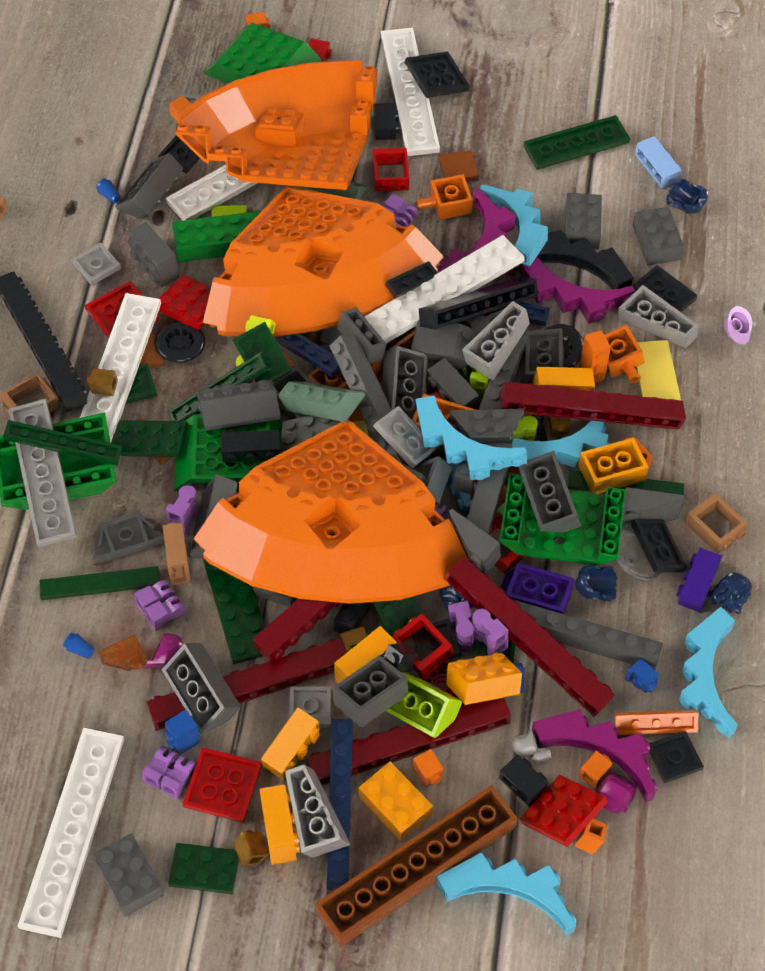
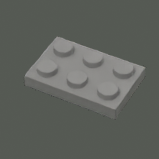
M399 406L373 425L411 469L437 449V447L424 448L421 430Z

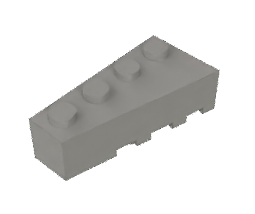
M644 285L619 307V320L685 349L698 336L699 325Z
M512 301L462 349L466 364L493 381L530 324L527 309Z
M305 764L285 771L301 853L313 858L351 845L315 771Z

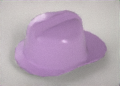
M734 307L724 320V330L728 337L732 338L736 343L746 344L749 342L753 323L751 315L743 307Z

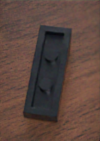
M428 261L388 280L385 286L396 299L408 291L421 286L422 283L431 280L438 272Z

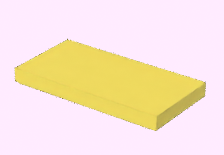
M668 340L637 342L643 351L645 360L644 364L636 367V371L641 377L638 381L641 396L681 400Z

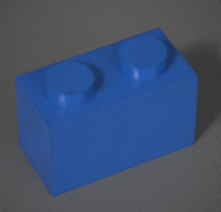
M186 709L165 722L166 731L164 734L168 739L166 742L172 751L176 750L179 756L200 743L198 726Z

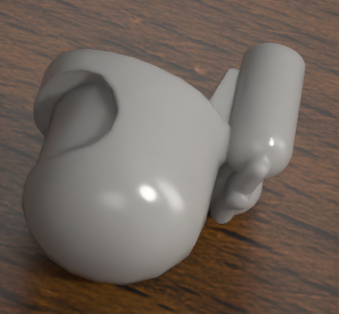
M533 729L529 730V733L515 736L512 740V749L521 758L533 756L531 760L537 763L553 759L550 749L538 748Z

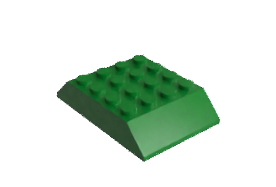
M250 23L206 70L205 75L230 83L268 70L311 62H322V59L305 41L255 23Z
M105 412L52 424L55 431L110 443ZM4 434L0 435L2 507L29 510L16 443L3 440ZM59 452L69 501L102 494L117 482L114 465Z

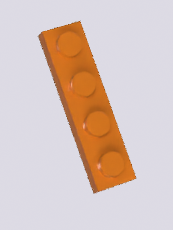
M698 711L614 713V728H617L619 735H636L639 733L665 734L683 731L687 733L698 732Z

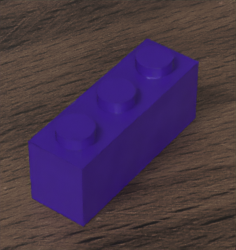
M699 548L697 554L693 553L689 563L692 565L691 570H686L683 580L686 581L685 585L680 584L676 595L679 596V605L699 613L701 612L722 555L703 548Z

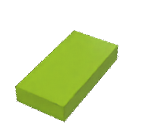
M247 205L212 206V217L247 213Z

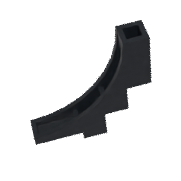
M561 229L548 234V241L537 255L542 263H560L586 270L599 277L611 289L629 287L633 283L634 277L613 247L596 253L587 238L571 244Z

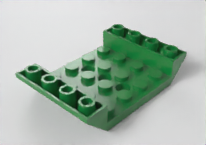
M200 414L189 417L185 420L189 426L181 457H175L174 491H179L181 487L186 485L194 487V483H210L216 474L240 482L254 467L267 460L255 462L241 461L235 462L236 464L232 467L227 466V462H223L221 433L227 432L230 429H234L237 432L279 430L281 454L283 420L278 419L206 431Z
M509 473L499 542L516 554L596 566L619 558L626 490L606 487L605 495L569 490L581 527L564 533L540 531L522 476ZM561 538L565 543L557 544L554 540Z

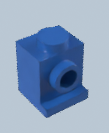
M641 658L627 670L625 680L627 682L631 680L636 688L643 690L645 693L648 691L652 692L658 685L659 673Z

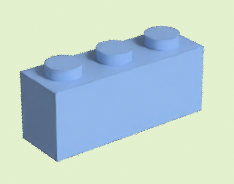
M655 136L637 143L636 157L661 189L680 181L681 167L675 163L671 154L667 153L662 143Z

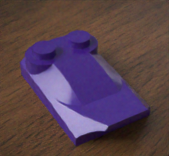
M517 563V566L512 571L505 574L501 588L512 600L564 614L572 594L575 579Z

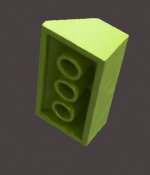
M401 672L408 678V695L385 711L436 738L455 721L463 701L409 672Z

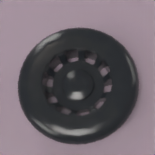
M180 321L163 326L157 332L154 340L155 349L158 354L172 362H187L196 358L202 353L206 343L201 329L197 330Z
M553 324L544 328L543 330L562 328L565 368H573L577 365L581 358L583 338L575 328L566 324Z

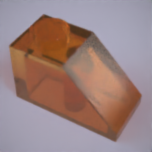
M135 634L98 651L102 664L126 671L139 669L147 662L146 654Z

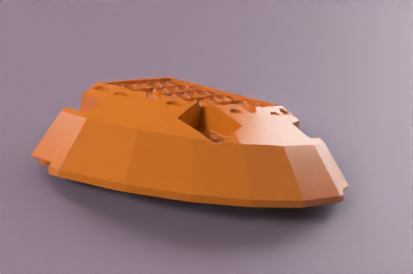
M362 60L311 62L272 69L241 78L202 95L180 112L176 117L178 128L175 134L204 162L208 164L210 161L226 162V173L243 182L347 190L367 143L370 129V114L374 110L379 69H374L373 66L362 68Z
M286 186L231 242L223 259L225 271L219 278L215 277L212 282L203 323L209 324L210 327H218V334L224 336H240L245 333L246 322L250 319L251 315L274 321L276 327L273 337L330 328L338 325L341 312L357 308L365 317L395 299L385 286L388 280L428 261L438 272L437 266L440 265V261L444 256L414 225L410 224L409 227L396 225L394 213L378 203Z
M348 419L346 422H340L254 467L239 482V493L226 500L222 498L194 538L200 547L205 550L203 558L209 564L251 586L299 599L349 604L402 600L450 586L444 580L445 575L463 556L468 559L449 519L445 520L435 511L436 500L425 484Z

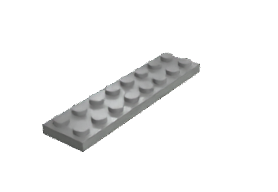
M46 399L9 409L11 421L53 430ZM16 443L37 546L43 547L77 537L59 452Z

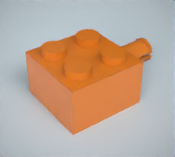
M464 174L431 180L430 197L416 199V205L418 210L433 207L438 220L472 214L473 198Z
M626 324L605 334L611 346L607 371L611 378L625 373L630 383H636L641 377L635 367L644 364L645 360L642 349Z

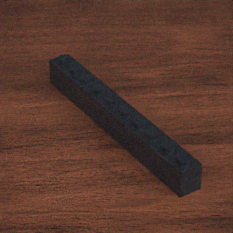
M14 271L0 276V296L66 412L87 404L86 396L88 393L85 386L79 384L81 381L77 372H72L73 366L70 360L66 361L63 348L58 347V340L55 335H51L52 331L49 324L44 323L45 319L42 312L37 311L38 307L35 300L31 301V294L28 288L24 289L25 285L22 278L17 277Z

